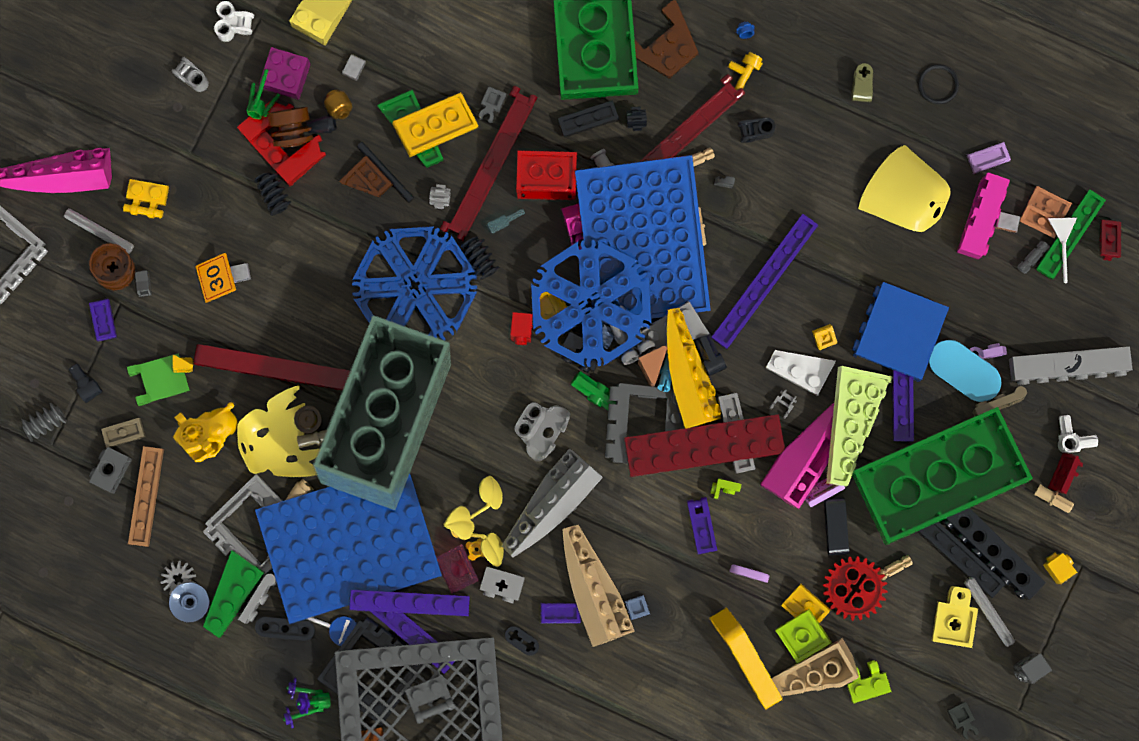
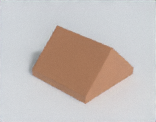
M662 346L640 357L638 360V364L651 387L655 386L668 348L667 346Z

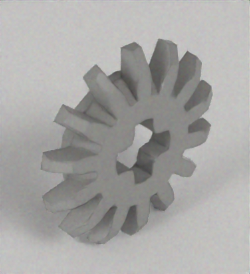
M178 561L175 567L172 562L170 563L171 569L167 566L164 568L168 573H161V576L166 577V580L161 581V584L167 583V586L163 589L165 591L168 588L171 589L169 595L180 584L187 582L196 583L191 581L193 577H196V574H190L194 570L193 567L186 569L188 563H185L182 567L181 561ZM181 573L183 582L175 584L173 576H178Z

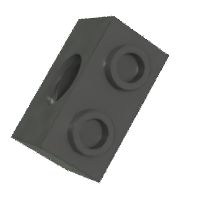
M107 447L99 456L100 462L97 468L94 467L92 469L89 482L114 494L132 458ZM112 464L113 472L107 475L105 468L107 465Z
M1031 653L1013 666L1016 670L1014 671L1016 678L1020 682L1023 681L1030 684L1035 683L1052 671L1041 653Z

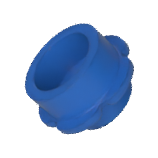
M743 22L736 29L737 34L741 39L750 38L754 35L755 26L749 22Z

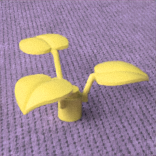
M488 476L479 485L480 496L486 505L470 515L467 508L463 506L457 507L450 513L444 526L451 530L455 538L467 540L470 537L482 538L483 541L480 545L482 553L492 565L498 568L502 563L504 553L501 539L495 533H489L487 536L473 533L474 524L471 521L472 518L490 506L493 509H498L502 504V490L498 482L492 476Z

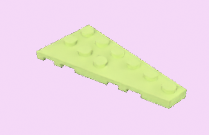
M844 366L838 367L826 483L848 486L856 467L855 462L859 453L864 448L863 443L865 438L869 436L879 412L878 407L886 395L885 390L888 383H891L892 376Z

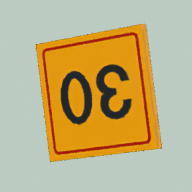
M226 253L196 265L205 303L236 290Z

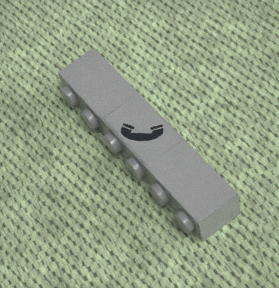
M1130 347L1016 356L1009 359L1011 382H1017L1018 385L1030 384L1029 381L1037 380V383H1047L1049 379L1055 378L1056 382L1068 381V377H1076V380L1088 379L1089 375H1095V378H1105L1107 374L1112 373L1115 374V377L1126 376L1127 372L1133 370Z

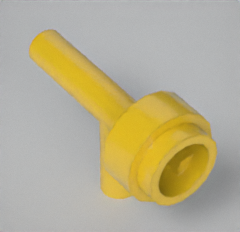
M749 52L742 61L746 64V67L733 61L730 62L728 68L742 74L735 86L736 90L739 88L743 89L753 69H760L761 61L763 60L761 57Z

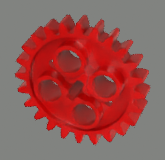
M857 556L855 562H853L852 558L849 557L848 563L841 559V566L834 563L836 570H828L832 574L831 577L825 576L829 583L823 584L824 587L828 588V591H825L823 594L830 596L826 602L833 603L830 609H838L836 615L843 612L844 619L848 614L851 615L852 621L855 615H858L860 620H862L863 614L870 618V611L876 614L875 607L882 608L879 601H886L882 593H888V591L882 589V586L887 585V582H881L885 575H878L881 568L873 569L874 562L867 565V558L860 562L859 556ZM850 569L858 571V578L856 580L848 579L847 572ZM866 574L865 579L859 585L860 592H855L848 603H845L844 600L852 590L850 585H856L861 576ZM868 580L873 581L875 584V588L871 592H867L863 588L864 583ZM844 585L847 588L845 596H838L836 594L837 586ZM854 597H861L863 599V605L860 608H855L852 605Z

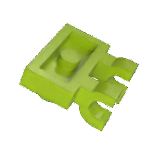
M877 661L867 662L871 674L870 677L860 679L859 669L856 667L859 678L847 684L852 703L891 692L885 672L879 673Z

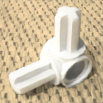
M1070 415L1059 417L1061 435L1058 436V449L1062 453L1080 452L1082 448L1098 446L1096 435L1079 437L1076 433H1073ZM1066 439H1069L1072 442V449H1067L1065 447Z

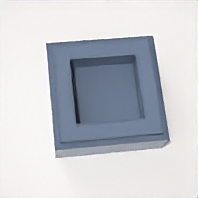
M644 595L625 601L631 620L650 614Z

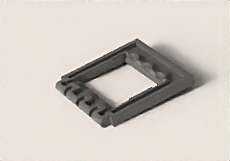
M618 383L617 387H610L609 401H616V404H609L608 420L614 421V424H607L606 440H613V444L606 443L605 457L612 458L611 462L628 464L624 438L627 437L630 395L640 398L667 399L665 431L684 429L674 389L670 388V391L663 392L664 388L660 391L658 387Z

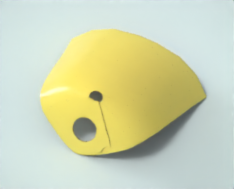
M904 145L892 152L875 172L866 186L858 209L906 229L924 232L941 218L950 197V188L936 171ZM934 201L935 204L931 208L930 203ZM940 207L938 216L933 218L934 212Z

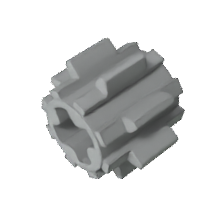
M436 184V187H431L430 205H434L435 208L439 209L449 206L451 189L446 188V185Z

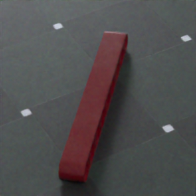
M200 344L196 345L193 364L341 391L344 390L351 372L349 370Z

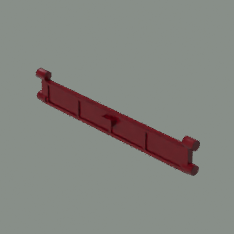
M726 74L720 80L725 86L639 162L675 157L745 94L742 88L736 90L729 83L732 77Z
M513 86L510 95L515 100L451 224L443 221L440 227V231L444 233L448 229L457 233V239L460 241H464L538 98L533 94L529 98L520 94V88L517 86Z

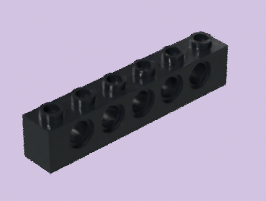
M970 508L942 521L948 529L951 530L953 528L958 533L956 536L964 544L967 542L972 547L970 550L978 558L981 556L986 561L985 565L993 572L996 570L1001 575L999 578L1006 583L1005 585L1008 586L1010 584L1015 589L1013 591L1014 594L1021 600L1023 598L1030 600L1045 585L1046 582ZM961 517L967 520L965 528L960 527L958 523ZM975 531H978L982 536L980 542H976L973 539ZM989 545L994 546L996 549L994 556H990L987 552ZM1004 559L1010 563L1008 570L1002 568L1001 563ZM1018 573L1024 576L1022 584H1018L1016 581Z

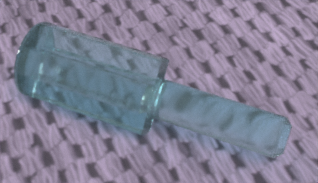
M521 209L507 217L503 215L487 223V227L493 234L509 226L510 221L524 215L525 211Z

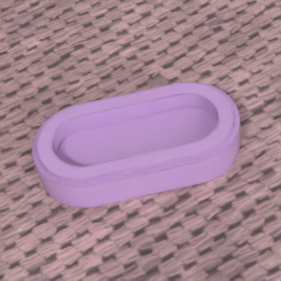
M731 565V573L768 583V574Z

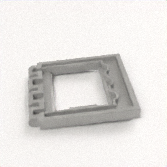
M0 206V219L20 238L23 237L30 243L0 278V303L2 304L10 295L6 288L9 287L14 291L24 280L19 274L22 272L27 276L37 265L32 259L35 258L40 261L48 251L44 248L45 243Z
M256 474L205 523L208 527L203 533L212 542L217 538L220 539L215 545L225 556L232 550H235L265 572L264 577L273 569L269 556L261 564L222 523L250 495L261 507L283 501Z

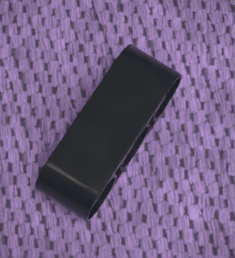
M845 497L827 498L824 500L828 555L849 554Z

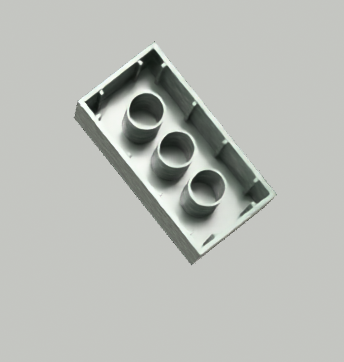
M372 316L313 466L321 484L396 510L451 367L449 342Z

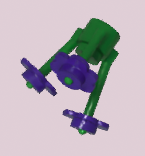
M294 678L293 682H289V686H287V694H291L290 699L292 700L295 691L300 692L299 698L296 701L300 713L290 715L289 708L286 707L287 713L283 714V721L286 722V725L290 724L291 728H294L293 719L316 712H323L324 709L330 708L329 693H323L322 689L313 690L296 687L297 679ZM307 693L315 694L312 696V700L308 699Z

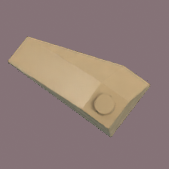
M843 638L771 679L780 695L786 696L813 690L818 691L826 688L842 687L859 678L853 655Z

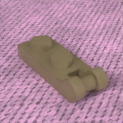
M1020 386L1012 394L1007 396L1000 394L994 397V401L989 403L987 401L976 404V408L972 413L976 417L996 407L1001 410L1019 403L1027 395V390L1025 387Z

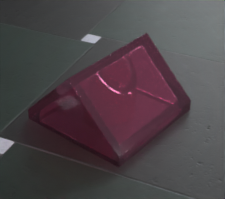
M462 544L437 557L438 565L452 594L480 581Z

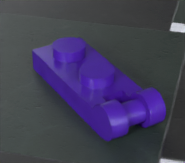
M701 497L700 500L693 501V499L687 500L697 554L717 551L707 498ZM702 508L703 513L696 514L695 509Z

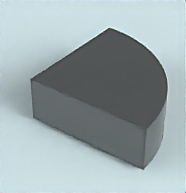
M718 176L714 180V185L733 189L735 178L726 176L724 179Z

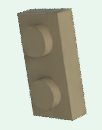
M141 418L101 429L106 448L146 437Z

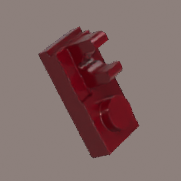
M1101 220L1100 255L1103 256V260L1111 261L1113 257H1121V222Z
M1063 452L1048 488L1050 490L1067 494L1074 476L1078 477L1079 475L1076 472L1077 467L1083 466L1079 456Z

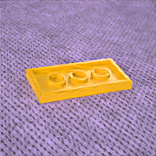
M461 92L397 119L392 123L409 157L478 128V124Z

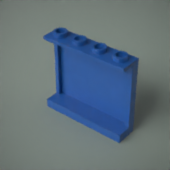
M883 282L880 287L876 286L873 297H875V300L867 308L866 315L869 316L866 322H862L859 333L862 334L860 340L856 339L852 350L855 351L853 357L859 356L913 377V380L919 382L924 376L949 307Z

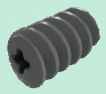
M49 403L50 410L42 407L43 414L35 411L36 418L30 414L29 422L22 418L23 430L31 442H33V437L36 439L40 438V433L43 435L47 434V429L50 431L54 430V425L60 427V420L63 423H67L66 417L59 406Z

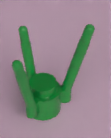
M268 69L264 71L255 99V83L251 85L246 111L254 119H261L262 116L266 117L268 111L280 97V94H276L266 108L264 101L260 100Z

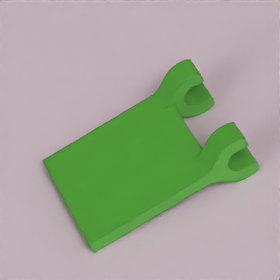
M173 355L127 367L130 377L141 373L146 390L145 395L136 397L138 406L190 391L185 373L173 372Z

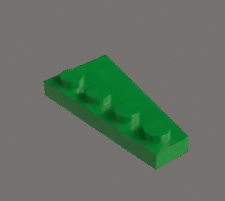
M413 90L377 105L391 124L397 119L421 110ZM438 145L416 154L426 168L444 161Z

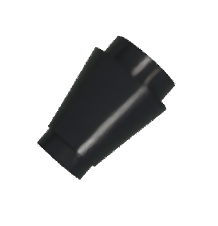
M329 114L307 122V126L312 129L308 131L309 133H332L337 130L336 119Z

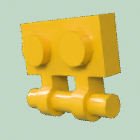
M130 179L126 198L133 200L132 205L124 204L123 211L130 212L131 215L142 214L147 215L148 218H162L163 210H158L157 206L166 205L169 187ZM140 203H150L149 208L141 207Z

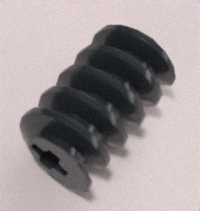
M268 172L256 177L254 181L258 183L257 188L262 190L260 194L265 197L264 202L268 204L267 209L271 211L270 215L274 216L285 211L292 202L285 201L288 194H281L285 188H278V185L282 183L281 180L275 181V178L279 176L278 173L272 174Z
M476 236L462 244L461 248L467 249L465 255L470 256L468 259L469 263H474L472 268L477 270L476 276H482L479 280H483L493 275L500 267H493L496 259L489 260L492 252H485L489 246H482L485 239L479 240V236Z

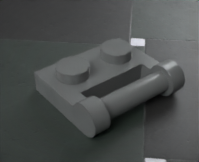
M442 675L405 689L418 724L424 722L423 719L448 709L449 711L455 709ZM444 696L446 702L422 712L419 711L418 706Z

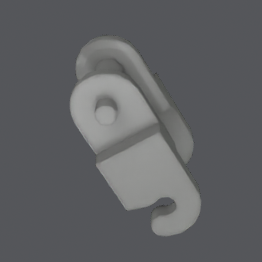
M785 389L784 392H780L782 395L780 397L777 396L769 408L772 410L776 402L785 405L788 411L784 415V419H786L794 407L792 403L797 402L795 400L796 396L794 398L786 393ZM783 396L791 401L789 405L781 400Z

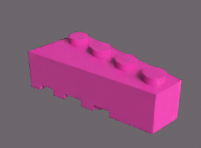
M987 172L980 180L957 253L978 260L983 255L986 256L989 249L987 242L989 237L993 236L995 230L994 223L1000 215V206L1006 197L1009 179Z

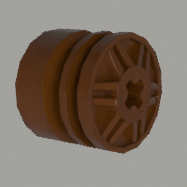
M308 107L267 113L269 126L279 127V131L271 133V137L280 136L281 138L272 141L273 146L293 147L313 140V135L303 134V132L312 130L311 127L302 126V122L310 119Z
M113 243L103 244L91 254L89 261L90 271L98 283L105 289L113 291L122 290L133 281L136 272L135 264L126 249L120 245ZM116 266L118 269H115L114 273H112L111 270Z

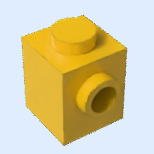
M1055 552L1046 558L1047 562L1043 564L1056 584H1062L1077 573L1072 566L1074 564L1072 559L1067 554L1064 555V553L1056 554Z

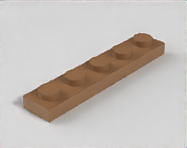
M143 446L128 544L149 547L164 449Z

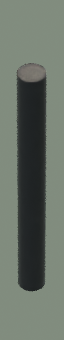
M361 142L357 146L358 149L370 158L392 182L397 191L410 203L414 196L375 154Z

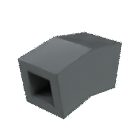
M135 272L139 296L152 295L149 272Z

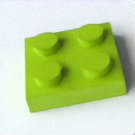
M807 609L775 630L797 664L831 644V640L810 609Z

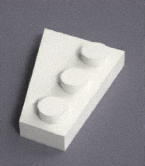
M775 350L766 369L817 396L836 361Z

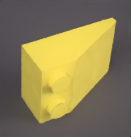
M302 0L291 17L290 24L292 28L326 45L352 0Z

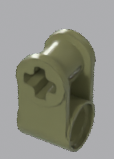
M864 63L856 68L853 75L852 101H872L873 69L869 64ZM862 70L867 74L865 78L860 74Z

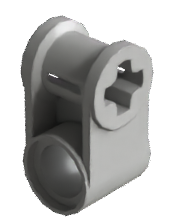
M183 56L180 64L175 69H172L171 72L195 91H205L209 85L208 79L202 71ZM197 78H202L201 83L194 84Z

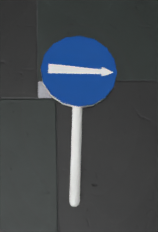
M313 617L307 618V620L330 628V638L339 646H342L357 625L350 617H339L332 624Z

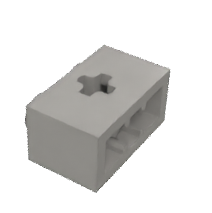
M486 567L480 590L484 591L483 595L493 598L495 594L503 596V601L514 603V600L519 601L525 578ZM502 580H505V584L508 585L507 589L499 591V587L496 586L497 582L501 583Z

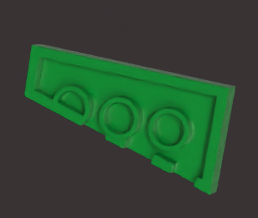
M232 550L203 626L218 638L222 637L265 574L263 570L235 550Z

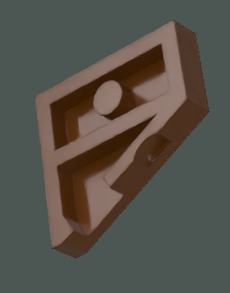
M365 156L339 181L344 185L379 198L393 185L368 156Z

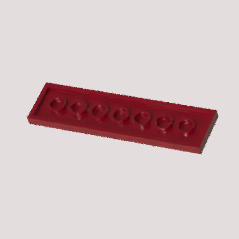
M779 414L624 438L630 477L779 455L785 450Z

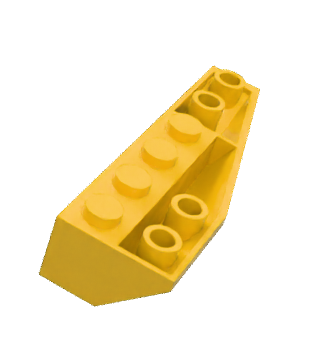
M680 308L668 310L667 317L668 361L672 385L684 426L687 429L721 419V409L715 398V388L711 385L686 325L684 315Z

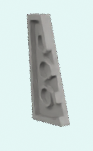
M689 301L678 307L684 315L686 325L693 340L709 335V332ZM668 314L649 325L650 329L644 328L641 330V333L645 335V340H652L655 343L656 348L654 350L667 346ZM637 345L634 346V349L637 351L639 356L642 357L637 348Z

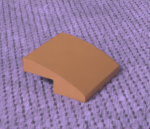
M1036 186L1022 213L1020 222L1055 238L1056 233L1048 218H1065L1072 203Z

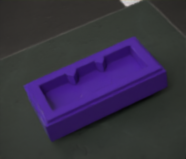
M105 299L89 303L96 340L99 342L116 338L117 334L110 300Z
M541 603V623H581V615L576 603Z

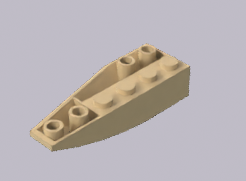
M575 525L562 529L572 591L592 646L595 647L635 632L619 591L580 526Z

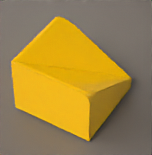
M173 355V372H193V359L179 358Z

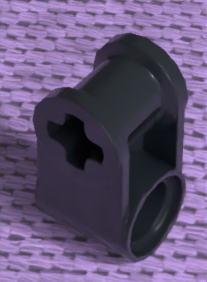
M769 117L744 120L737 123L741 131V143L768 139L773 136L776 128L774 120ZM764 124H768L771 126L772 130L769 132H765L762 130L761 126H763Z

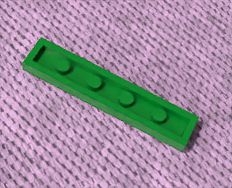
M1090 189L1070 217L1077 219L1066 241V259L1106 201V199ZM1058 236L1036 268L1037 271L1051 280L1055 278L1063 266L1062 244Z

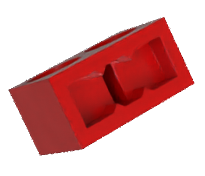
M513 312L510 336L511 341H515V344L527 345V342L531 343L532 314Z

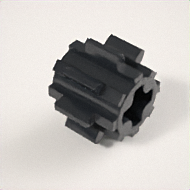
M641 106L631 107V110L626 111L628 128H632L633 131H640L642 127H647L646 109H641Z

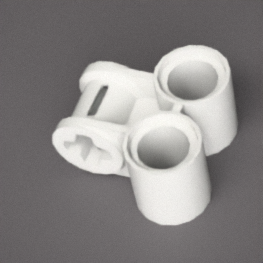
M222 1L217 5V13L221 20L215 24L214 31L221 41L227 42L232 40L234 33L242 35L252 34L251 21L254 18L253 13L245 11L236 12L233 5L228 1ZM225 9H231L230 14L222 15ZM222 28H229L226 34H220Z

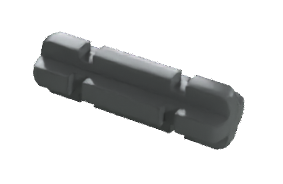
M1041 241L1036 246L1037 249L1034 248L1024 258V262L1022 261L1017 266L1021 273L1026 274L1031 269L1030 266L1033 267L1043 256L1042 253L1045 254L1050 247L1046 242Z

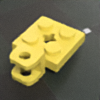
M951 586L948 591L947 602H937L931 641L972 648L978 608L969 607L971 600L969 589ZM961 592V598L958 599L957 594ZM954 619H957V623H960V627H956L955 630H952V627L949 626L950 622H953Z

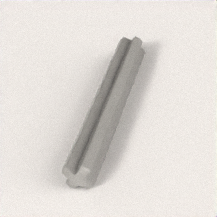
M70 208L65 212L64 217L108 243L120 245L126 249L128 254L132 252L134 248L132 243Z
M973 577L968 578L964 582L965 586L970 590L971 595L1004 645L1007 647L1012 645L1015 639L976 580Z

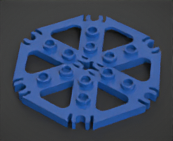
M435 227L389 229L393 237L385 231L384 233L387 236L385 241H381L378 236L376 237L379 246L374 241L371 242L352 279L353 281L360 280V282L352 283L353 287H360V291L353 293V296H361V298L354 299L369 323L372 316H374L368 308L369 300L397 297L386 319L387 321L406 327L417 306L431 328L429 336L437 338V335H439L441 340L445 341L446 339L443 336L445 331H449L452 336L454 335V331L450 328L451 326L456 329V332L458 331L477 294V291H469L477 289V285L472 286L469 284L472 279H477V276H468V274L476 272L452 235L448 242H446L449 234L446 232L445 236L440 238L438 237L440 229L436 228L434 235H432ZM404 237H424L426 239V243L414 266L399 245L400 240ZM446 250L452 251L462 265L461 273L432 275L442 254ZM381 254L397 277L367 278L366 272L374 256ZM409 278H411L412 281H414L415 283H420L418 285V290L421 293L420 295L415 289H410L412 285ZM462 294L464 302L456 317L453 319L448 318L433 295Z
M592 240L590 248H586L585 241H581L582 249H579L578 241L541 265L540 267L547 270L546 273L541 269L537 270L543 277L539 281L533 278V282L539 284V287L531 284L533 329L535 330L538 326H541L535 332L536 334L540 332L545 333V338L541 340V343H545L550 339V342L544 345L545 347L585 367L584 362L585 358H587L586 364L588 367H591V360L596 359L598 366H601V358L603 357L605 366L642 342V340L636 338V335L645 338V335L640 332L642 327L650 329L648 324L643 323L646 320L652 324L650 279L641 281L648 274L639 275L637 270L642 265L637 264L633 268L632 266L639 261L600 241H598V248L596 249L595 240ZM602 254H608L622 261L625 265L624 270L601 285L599 257ZM572 255L579 258L580 286L558 276L554 271L555 266ZM635 287L640 288L642 292V312L639 315H634L612 302ZM544 292H548L571 304L550 319L545 320L541 317L540 296ZM600 297V299L597 300L594 304V309H592L591 307H586V305L588 304L587 300L589 298L591 300H596ZM602 320L626 332L628 335L625 343L610 352L604 350ZM582 322L583 350L580 353H574L558 343V337Z

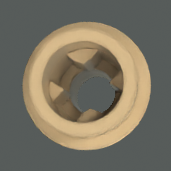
M302 479L300 482H296L285 500L311 493L314 489L308 482Z

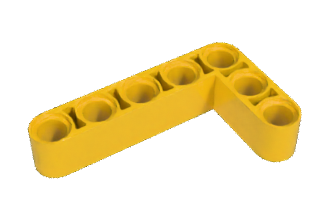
M726 607L710 617L714 627L729 646L764 709L766 710L781 701L780 693L748 636Z

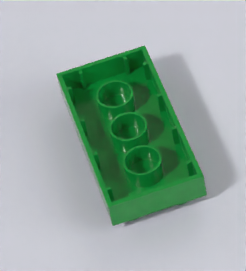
M553 0L561 100L638 94L631 0Z
M998 407L856 469L852 474L885 546L1033 479Z

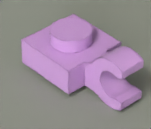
M999 343L988 345L986 350L978 347L970 348L973 352L977 351L979 353L978 356L983 359L1007 355L1006 347L1000 346Z

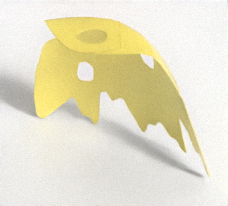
M300 386L286 389L269 399L267 402L268 412L255 409L239 421L237 425L238 448L249 471L253 474L265 472L269 469L273 475L283 477L317 475L313 467L314 465L309 463V461L317 458L320 449L300 450L297 436H302L305 433L297 429L294 424L295 413L298 409L305 406V403L286 410L288 404L296 399L294 394L299 390ZM269 428V432L264 437H257V431ZM241 442L245 445L246 454L242 450ZM249 445L253 446V451H250ZM295 455L298 461L286 462V458Z

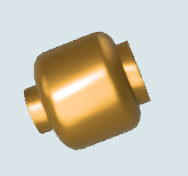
M333 90L326 95L324 106L329 115L333 116L334 119L347 118L352 110V103L344 91Z

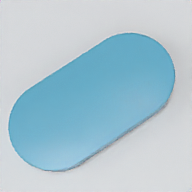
M945 340L934 346L929 363L936 375L974 401H989L998 394L1001 388V377L994 366L958 341Z

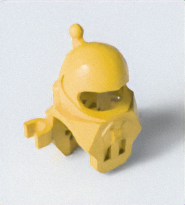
M229 402L225 408L204 412L196 419L189 418L187 420L181 413L174 417L178 421L179 427L173 438L195 462H202L206 458L215 457L223 447L227 436L232 435L236 431L238 421L233 412L230 411L234 404Z

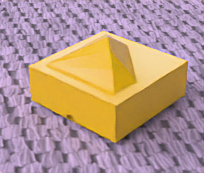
M831 324L812 331L819 350L837 344Z

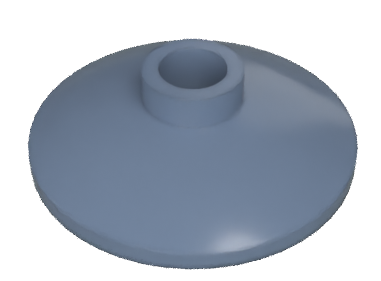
M187 582L180 584L172 591L169 598V607L177 619L183 622H194L206 614L209 607V597L202 586ZM188 598L193 599V605L187 604Z

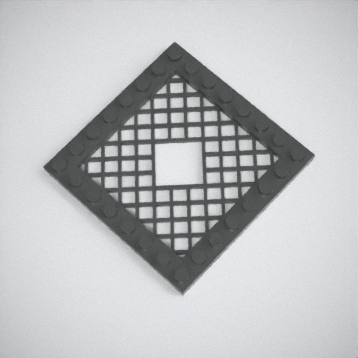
M494 638L335 652L341 741H364L371 732L379 738L378 741H386L384 738L391 730L399 736L397 741H408L393 728L411 707L410 703L405 701L401 695L405 692V689L411 687L410 685L416 677L422 682L426 681L419 675L426 666L434 672L430 678L432 679L436 675H441L439 672L445 665H448L454 671L448 679L444 678L446 685L448 684L455 690V693L451 696L452 700L457 694H460L466 701L460 709L455 706L457 712L451 720L442 712L438 713L448 723L433 741H437L441 736L448 741H456L461 734L468 740L474 741L480 732L482 741H502ZM475 659V666L468 660ZM451 661H462L457 668L449 663ZM443 662L437 670L429 665V663ZM465 662L474 669L467 678L459 672ZM423 664L417 672L408 666ZM403 666L397 674L389 667ZM383 668L377 676L369 670ZM406 668L414 674L408 683L399 677ZM357 670H363L357 677ZM386 670L395 676L388 685L380 679V676ZM366 671L375 678L368 687L359 680ZM475 672L477 686L470 681V678L475 674ZM456 673L465 680L458 689L450 683ZM396 679L405 685L399 694L390 688ZM376 681L385 687L379 696L370 690ZM358 683L366 689L360 697L358 695ZM466 683L475 689L469 698L460 691ZM387 690L396 696L390 705L381 699ZM367 692L376 698L370 707L361 701ZM477 692L479 707L471 701ZM398 699L407 705L401 714H398L391 708ZM378 701L387 707L381 716L372 710ZM430 701V702L426 703V704L429 705L430 707H434V706L431 704L433 701ZM359 703L367 709L361 717ZM468 703L477 709L470 718L462 712ZM389 710L397 716L391 726L382 719ZM369 712L377 718L371 728L362 721ZM478 713L480 716V726L473 721ZM459 714L468 720L461 729L453 723ZM380 721L388 727L382 737L373 730ZM470 723L479 729L472 738L464 732ZM361 724L368 729L363 737L361 735ZM450 725L459 731L452 740L444 734Z

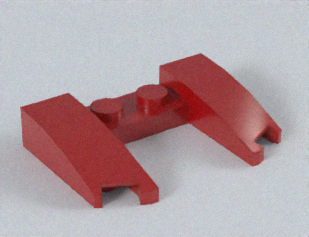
M276 101L268 113L294 107L291 104H288L286 107L278 104ZM262 116L261 119L248 117L237 127L289 187L326 156L325 152H320L318 142H322L320 135L316 136L290 157L280 146H273L272 141L274 140L267 133L272 128V126H269L268 116Z

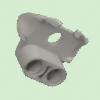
M537 403L528 404L515 425V432L527 444V454L533 460L540 462L556 447L554 444L560 432L564 433L570 419V412L558 405L545 408ZM534 410H540L537 417H532ZM525 426H529L528 433L522 434V429ZM546 428L553 429L554 434L552 437H544L543 432Z

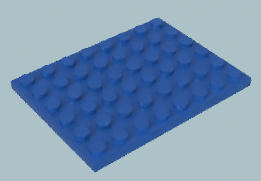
M692 155L576 170V185L585 247L590 248L592 240H595L597 249L598 241L639 261L632 267L634 268L637 264H641L642 267L637 270V273L639 275L648 274L641 281L650 279L651 318L663 317L668 314V310L678 308L687 301L691 303L696 312L711 311ZM602 254L599 257L601 285L624 270L625 265L622 261L608 254ZM635 287L612 303L617 306H623L634 315H639L642 312V292L640 288ZM600 297L596 300H591L592 309L595 308L594 304L597 300L600 299Z
M410 474L396 510L332 487L255 510L289 624L348 606L350 590L393 592L442 576Z

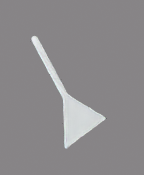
M1048 218L1062 244L1063 281L1067 283L1066 241L1077 218Z

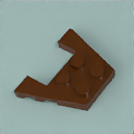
M676 0L671 1L661 10L674 26L645 50L635 40L636 60L643 62L669 79L699 53Z

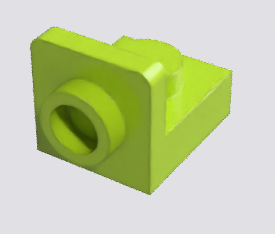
M717 479V482L712 484L710 494H714L713 499H718L721 488L724 489L723 493L735 495V492H740L741 484Z

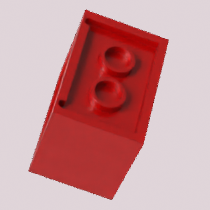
M518 151L517 198L576 200L575 171L577 152Z

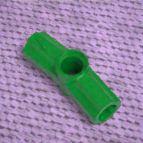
M579 371L572 379L570 385L587 396L586 398L596 406L603 407L608 411L609 404H616V401H609V388L600 382H595L583 372Z

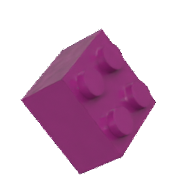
M271 47L262 73L263 76L265 69H268L263 89L299 100L311 65L309 59Z

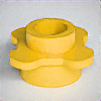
M479 538L477 541L466 543L470 560L474 561L478 557H485L480 546L483 539Z

